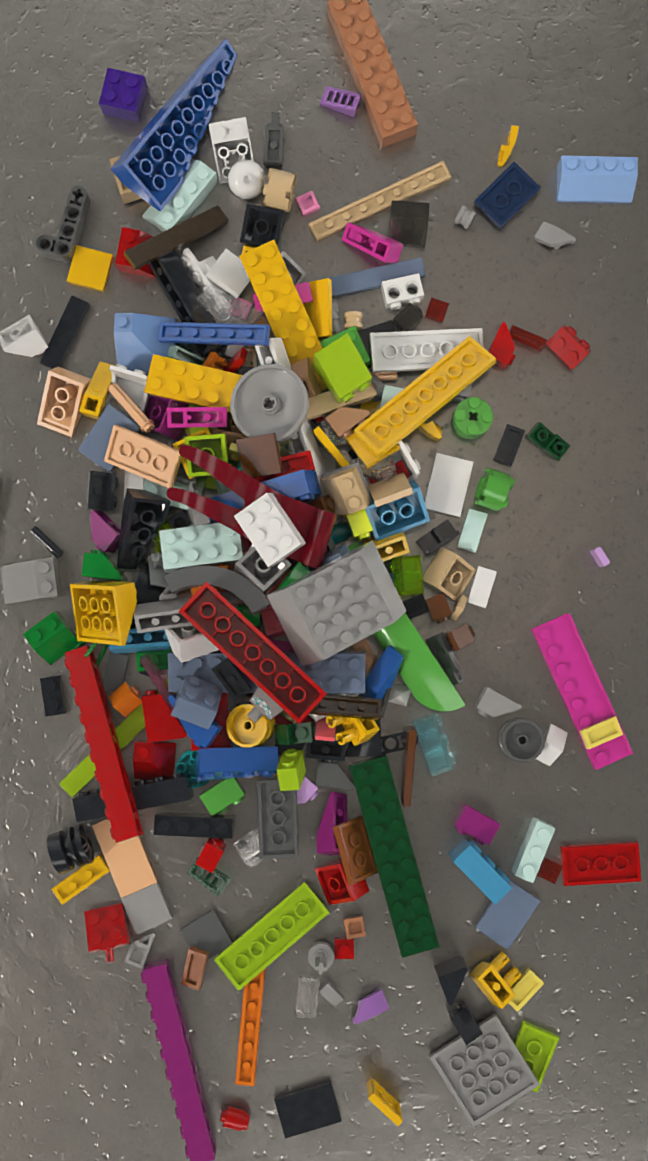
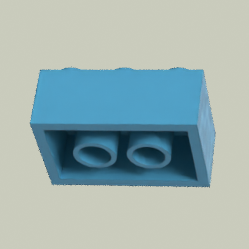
M414 480L409 481L413 491L412 495L379 507L375 506L372 498L370 499L371 502L365 508V511L373 529L371 534L376 541L430 521L420 487Z
M464 838L449 853V856L463 873L496 905L512 889L508 883L510 879L500 868L495 869L496 865L486 854L481 855L483 851L472 839L468 841Z

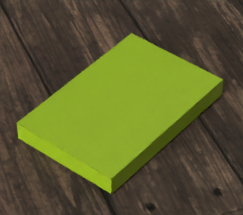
M522 1020L514 1043L540 1084L532 1090L538 1093L560 1037Z

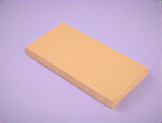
M114 425L104 462L166 488H171L174 486L182 456L176 448L122 426Z
M105 819L92 825L121 898L158 882L140 836L116 843L110 834V828H112L110 820Z

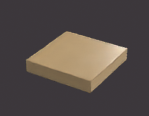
M404 472L368 485L376 507L413 494L412 487Z

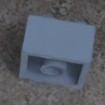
M186 674L178 690L171 715L209 730L217 714L223 688Z

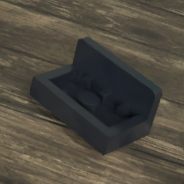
M88 471L87 510L109 512L113 510V507H116L117 497L114 496L115 489L118 486L116 472Z

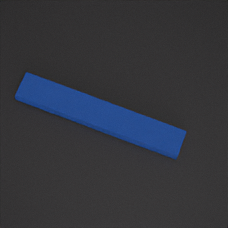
M160 322L158 341L160 343L268 346L271 327L265 324Z

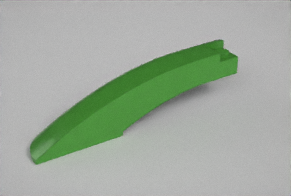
M356 541L348 546V549L352 551L360 547V544ZM406 613L396 622L373 634L383 651L388 646H392L404 656L398 673L412 695L422 705L442 712L454 711L466 706Z

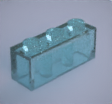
M432 712L412 719L430 775L433 777L453 770V764L456 762L453 753L448 752L447 745H449L446 734L442 735L440 727L443 724L440 716H436Z

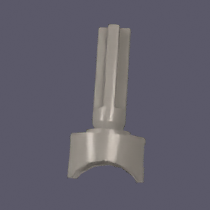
M318 941L312 943L309 947L308 962L315 971H319V975H323V971H327V968L333 963L334 950L331 944Z

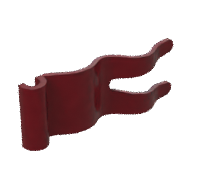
M182 445L179 448V454L182 457L195 463L244 500L245 505L242 509H238L197 493L174 487L169 488L166 492L170 500L182 503L249 539L234 516L264 494L273 493L306 542L305 545L287 557L314 568L321 567L337 518L336 513L328 512L288 497L201 449L189 445Z

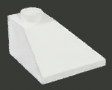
M30 314L0 331V343L5 352L33 357L42 354L48 348L44 337Z

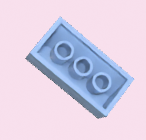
M561 156L557 164V202L632 203L638 176V157Z

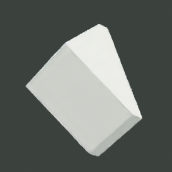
M550 723L544 734V748L536 759L551 766L563 752L568 732Z

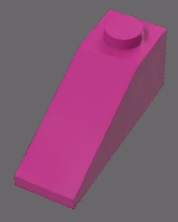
M347 222L342 241L383 262L389 263L398 262L404 245L390 237L351 222Z
M166 407L167 428L227 427L226 407Z

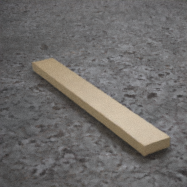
M443 160L308 223V226L317 243L344 230L347 222L357 224L451 180V174Z

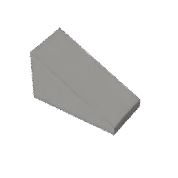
M329 980L319 987V993L334 1007L344 999Z

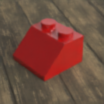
M122 227L115 261L119 272L156 278L149 264L134 270L124 256V251L154 236L141 230Z
M341 857L314 868L329 905L356 901L370 891L365 879L353 885H348Z

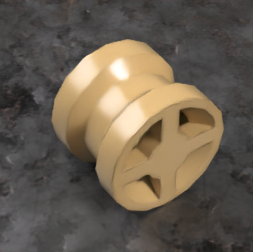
M359 311L345 312L344 319L346 323L344 324V330L355 326L357 331L362 330L363 324L361 319L363 318V313Z

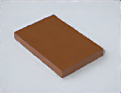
M357 816L333 826L348 885H353L378 873L363 816Z

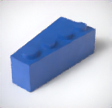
M278 746L198 749L195 757L196 781L239 777L253 778L254 776L261 775L262 777H273L277 773L276 769L279 764Z

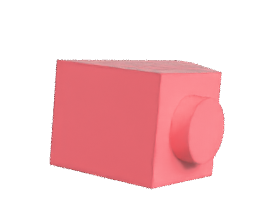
M327 717L316 721L315 740L335 741L336 726L330 728L328 725L331 723H326Z

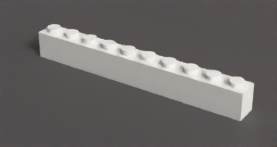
M269 338L268 346H255L261 365L277 364L291 370L282 338ZM306 420L302 427L292 437L288 438L292 440V444H288L292 454L311 451L322 493L316 496L317 499L326 496L320 479H322L321 475L327 473L310 421ZM337 515L335 524L343 521L341 515Z

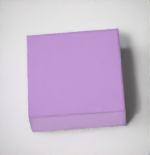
M601 547L589 551L599 567H604L610 563Z

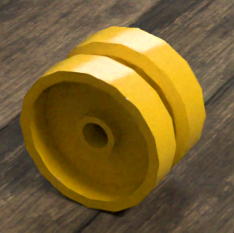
M242 704L235 707L229 713L226 721V730L229 738L238 746H260L267 743L273 737L275 719L269 720L263 715L255 723L247 715L255 706L253 704Z

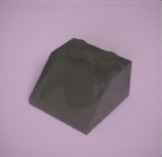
M392 200L388 237L404 244L403 247L425 248L430 203Z

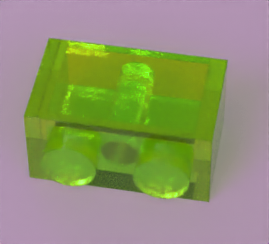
M421 555L392 558L393 584L399 596L424 594Z

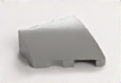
M196 480L191 481L188 491L201 495ZM188 507L190 521L195 527L210 523L209 517Z

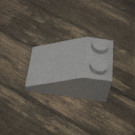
M50 557L1 566L5 604L63 597L57 558Z

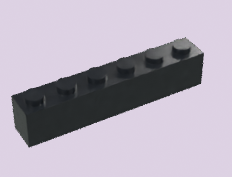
M175 250L149 263L150 268L181 322L216 323ZM195 344L202 358L207 357L210 352L220 353L226 346L219 344Z
M183 772L171 774V778L165 779L164 776L154 777L151 782H146V779L135 781L134 785H131V790L137 810L191 800L194 794L190 774L184 775ZM101 788L97 789L95 793H90V790L79 792L78 796L72 799L76 822L106 817L105 801L101 799L99 792Z

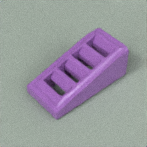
M326 86L320 105L355 118L362 95ZM329 93L332 94L331 101H327ZM336 96L339 97V100H338L337 103L334 102ZM343 99H346L345 104H341Z

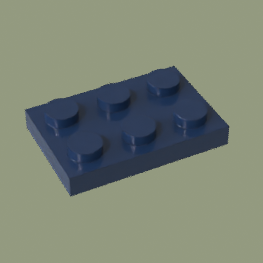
M513 162L474 200V204L501 229L541 187L518 164Z

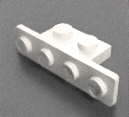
M189 248L184 249L179 258L183 266L203 291L205 297L214 306L216 312L222 318H225L232 308L223 296L227 291L206 277L207 272L216 262V259L212 256L198 262Z

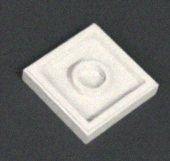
M227 249L224 250L206 274V277L235 298L240 296L250 282L241 259Z

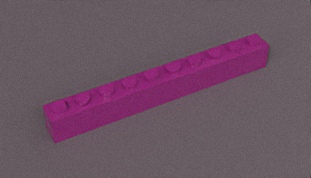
M168 959L146 964L141 972V980L143 984H146V1000L152 1007L150 1011L151 1020L153 1023H156L157 1030H155L157 1042L161 1043L160 1055L162 1061L166 1063V1079L171 1082L170 1095L172 1100L176 1102L175 1114L177 1120L180 1119L181 1122L180 1134L181 1138L185 1139L186 1157L187 1159L190 1158V1161L215 1160L217 1150Z

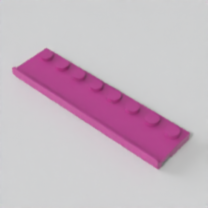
M570 613L563 614L532 628L531 631L593 768L598 770L634 754L621 725L620 728L623 735L591 749H586L580 730L616 716Z

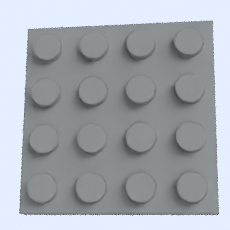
M496 1013L479 1023L483 1034L470 1044L466 1045L462 1037L458 1036L430 1054V1059L473 1127L540 1085Z

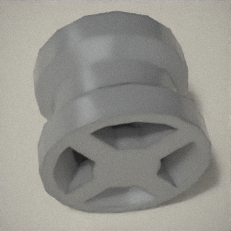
M463 205L454 223L462 224L468 230L476 212H470Z

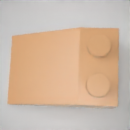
M61 367L49 370L37 424L73 437L82 416L79 410L91 379Z

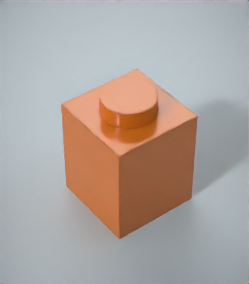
M126 681L108 697L112 706L124 717H127L142 703L139 689L135 685L130 686Z

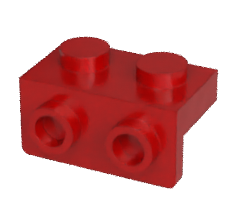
M564 325L546 344L573 370L591 350L587 341L584 339L580 340L576 336L577 332L570 325L568 327Z

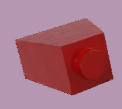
M157 689L145 691L146 694H142L141 699L147 743L187 738V732L180 719L171 715L173 708L164 694L157 692Z

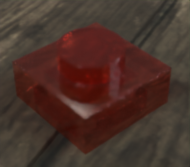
M431 297L425 317L443 323L449 303Z

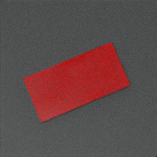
M637 841L560 846L564 886L642 882L639 842Z

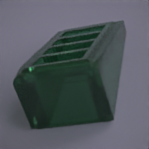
M197 857L187 874L215 896L221 895L231 881V878L217 868L214 869L213 873L208 872L205 879L202 878L206 870L202 868L199 874L195 873L199 868L195 864L198 859ZM212 875H214L215 878L213 879L212 883H210L209 880L211 879ZM220 879L222 882L218 887H216L215 885Z

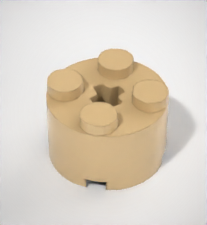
M270 168L268 172L269 183H265L263 195H266L263 207L289 213L294 201L297 174Z

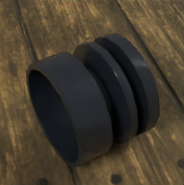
M82 823L77 824L75 828L69 827L67 835L63 830L48 835V853L57 873L63 874L72 871L75 868V863L78 867H83L85 864L89 865L94 862L92 840Z

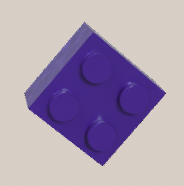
M107 68L99 100L102 113L108 116L140 122L148 89L145 76Z

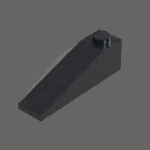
M127 488L122 511L117 568L137 569L147 552L148 545L152 539H155L157 536L156 532L167 519L171 502L169 499L147 490Z

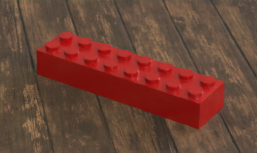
M207 581L178 611L298 724L326 696L327 693Z

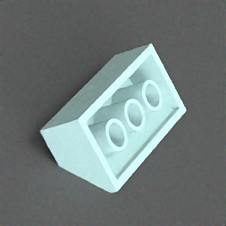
M191 159L189 170L186 171L183 177V184L162 211H158L150 205L142 217L161 232L188 220L218 183L216 172L202 161Z

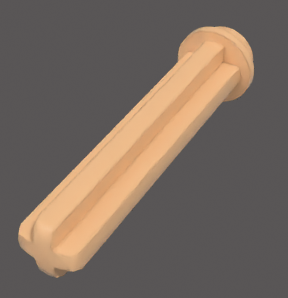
M117 383L111 384L108 391L141 427L140 430L145 433L152 431L155 427L154 421L148 419Z

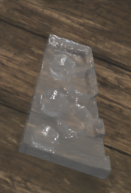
M211 285L196 298L219 323L255 324L264 315L263 311L255 309Z

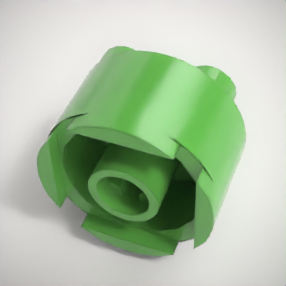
M478 397L463 400L458 404L452 416L454 431L465 439L481 437L492 423V410L484 400ZM474 416L475 420L470 421L469 417Z
M486 468L484 472L487 474L485 478H480L475 492V497L478 500L474 502L488 509L499 511L501 507L506 508L509 501L507 495L509 490L513 488L515 479H512L509 474Z

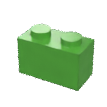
M238 778L223 779L202 792L199 797L211 816L214 814L219 816L228 810L227 806L231 803L236 805L243 801L246 791Z

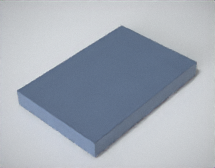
M111 403L108 404L78 449V451L108 473L112 471L114 465L104 462L113 426L119 425L136 433L141 428L137 422Z
M511 880L508 883L512 889L496 905L491 901L475 925V928L507 950L540 903L539 899Z

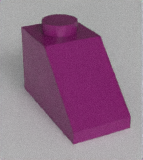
M92 510L90 512L92 541L96 544L98 550L115 553L119 547L120 528L103 511Z

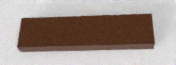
M408 725L401 790V803L403 807L411 806L417 730L414 726Z

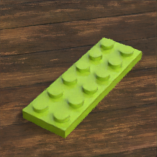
M304 881L215 957L214 961L239 991L330 912Z

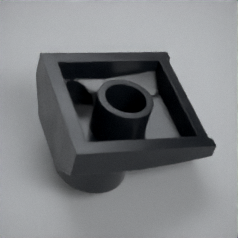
M247 203L240 242L261 246L275 240L278 247L285 212Z

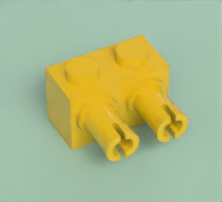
M327 716L326 723H331L328 725L330 728L342 724L345 731L336 734L337 741L342 739L338 742L340 745L352 741L354 746L368 741L380 730L372 719Z
M502 951L490 963L481 961L468 974L492 1005L501 1009L515 996L510 987L522 977L521 973H518V969L514 966L503 978L499 975L498 972L510 962V959Z

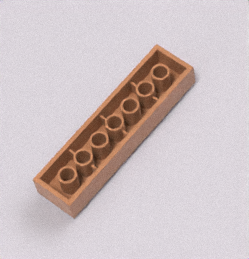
M328 0V18L358 92L362 95V102L381 148L415 136L418 123L368 1Z

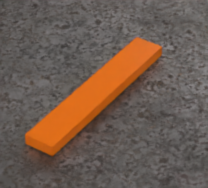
M265 969L244 986L235 1085H255Z

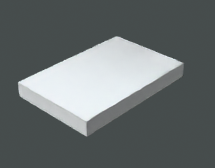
M436 453L424 501L426 509L460 518L474 462Z

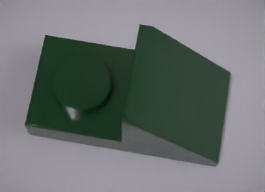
M313 722L274 725L276 745L314 742Z

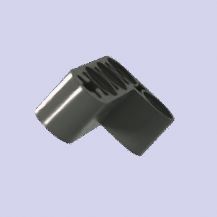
M75 186L71 189L57 238L49 235H41L37 238L36 247L44 257L64 263L72 261L76 245H79L91 201L84 187ZM74 213H79L76 218H71ZM69 231H74L71 236H66ZM45 244H50L48 249H43ZM63 249H69L66 254H61Z

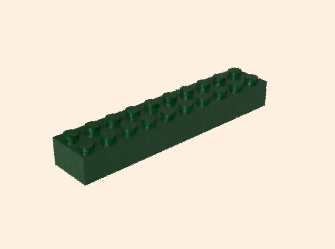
M383 754L382 756L349 763L401 956L404 958L440 948L387 755Z

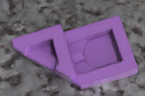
M381 989L367 995L362 1001H358L357 1005L359 1006L352 1022L358 1024L389 1009Z

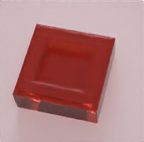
M544 857L537 876L555 884L563 866Z

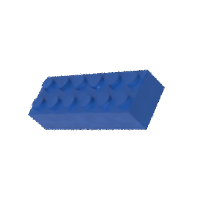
M303 469L262 482L270 488L298 501H312L316 499L317 495L322 494L316 471ZM233 491L211 497V499L238 509H242L245 505L244 500ZM209 518L210 523L207 524H214L219 522Z

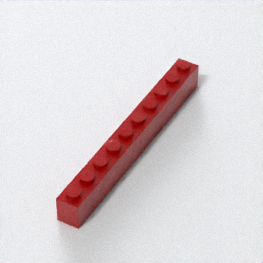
M86 645L65 652L66 658L64 663L70 671L71 677H69V681L76 693L74 700L81 712L79 719L85 727V740L90 745L91 751L89 756L95 764V778L101 786L99 791L100 797L105 801V815L107 820H110L112 827L110 828V834L112 839H115V842L118 843L144 835L94 651L88 657H85V653L90 648Z

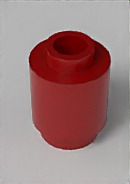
M231 1106L223 1109L220 1117V1122H223L222 1127L240 1132L247 1130L250 1120V1114L246 1113V1110Z

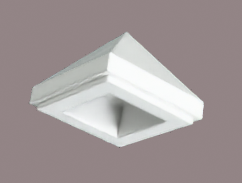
M393 683L388 702L407 706L410 690L406 686Z

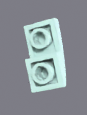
M469 509L457 548L476 553L488 514Z

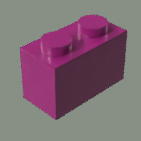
M465 803L453 822L455 827H457V832L465 836L468 833L474 837L473 840L480 845L486 843L489 846L501 826L498 821Z

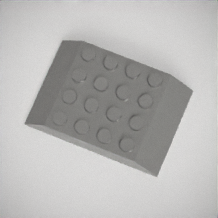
M373 540L317 568L282 589H277L266 595L301 666L329 658L391 625L406 612L404 604Z

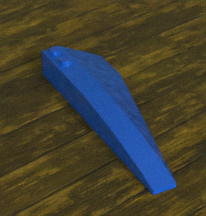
M224 39L188 77L110 168L126 187L158 211H162L183 184V177L186 171L189 170L192 156L195 155L198 149V142L204 135L213 114V107L216 106L219 100V93L225 86L224 81L227 75L230 74L238 54L227 39Z

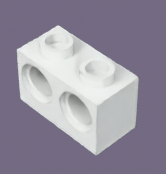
M419 273L382 281L381 291L386 309L397 310L402 308L403 305L415 306L420 304V301H423L424 292ZM414 288L417 293L410 294L407 289ZM395 292L398 294V297L393 299L389 296V293Z

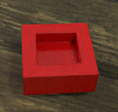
M335 937V959H354V938Z

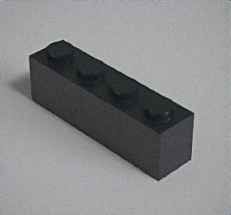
M157 812L154 820V835L232 839L234 836L235 815L221 814L218 816L214 814L211 816V814Z

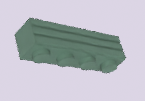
M177 345L170 346L167 354L168 358L203 366L205 359Z

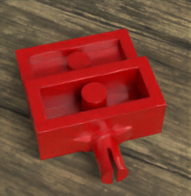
M123 903L84 911L88 951L91 953L105 951L106 963L114 962L113 949L131 945Z

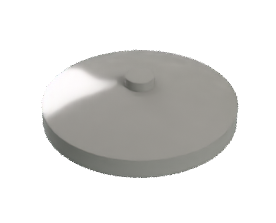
M277 364L257 366L245 373L234 387L230 404L231 414L236 426L247 437L275 433L277 443L292 437L304 424L309 411L308 391L299 376L287 367Z

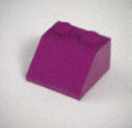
M151 395L144 413L149 420L152 419L154 421L155 427L150 433L177 441L181 435L182 428H167L166 407H189V404Z

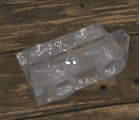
M256 827L233 844L243 862L248 866H256L262 861L259 858V827Z

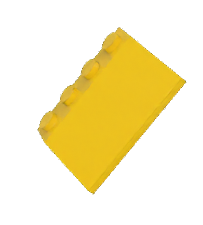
M87 580L70 584L77 641L117 646L126 645L137 603L135 583Z

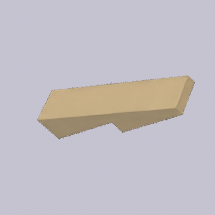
M372 382L370 383L371 386L364 392L358 391L353 394L354 398L347 403L343 401L338 404L330 391L310 397L306 420L331 414L341 406L349 407L371 401L377 395Z

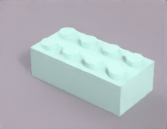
M221 523L159 531L163 567L166 573L191 566L232 565L243 557L240 534Z

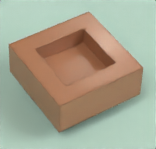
M363 915L343 918L347 939L366 936Z

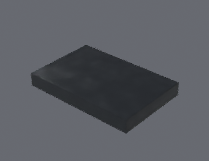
M331 1080L274 1098L285 1139L342 1122Z

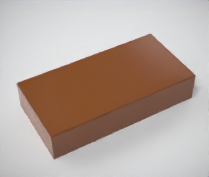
M194 946L188 949L181 981L182 985L198 991L201 989L209 956L208 951Z

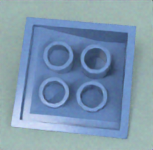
M115 313L113 332L117 364L126 366L127 370L133 372L135 369L144 371L146 376H148L153 354L167 357L170 346H175V343H160L158 341L160 322H177V319L137 313Z

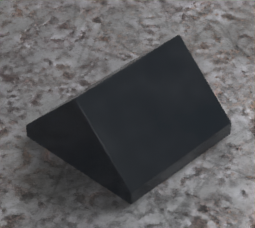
M461 956L434 966L450 1006L453 1005L468 971L464 958Z

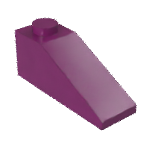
M330 793L317 832V854L328 856L340 855L333 826L347 821V794Z

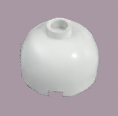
M252 160L236 162L228 174L230 190L241 199L257 197L265 185L263 169Z

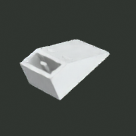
M246 117L208 123L220 184L228 182V174L236 162L241 160L254 161Z

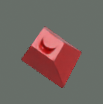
M147 740L135 741L133 754L134 779L153 780L154 777L164 776L165 779L171 778V774H174L176 743L162 741L147 743Z

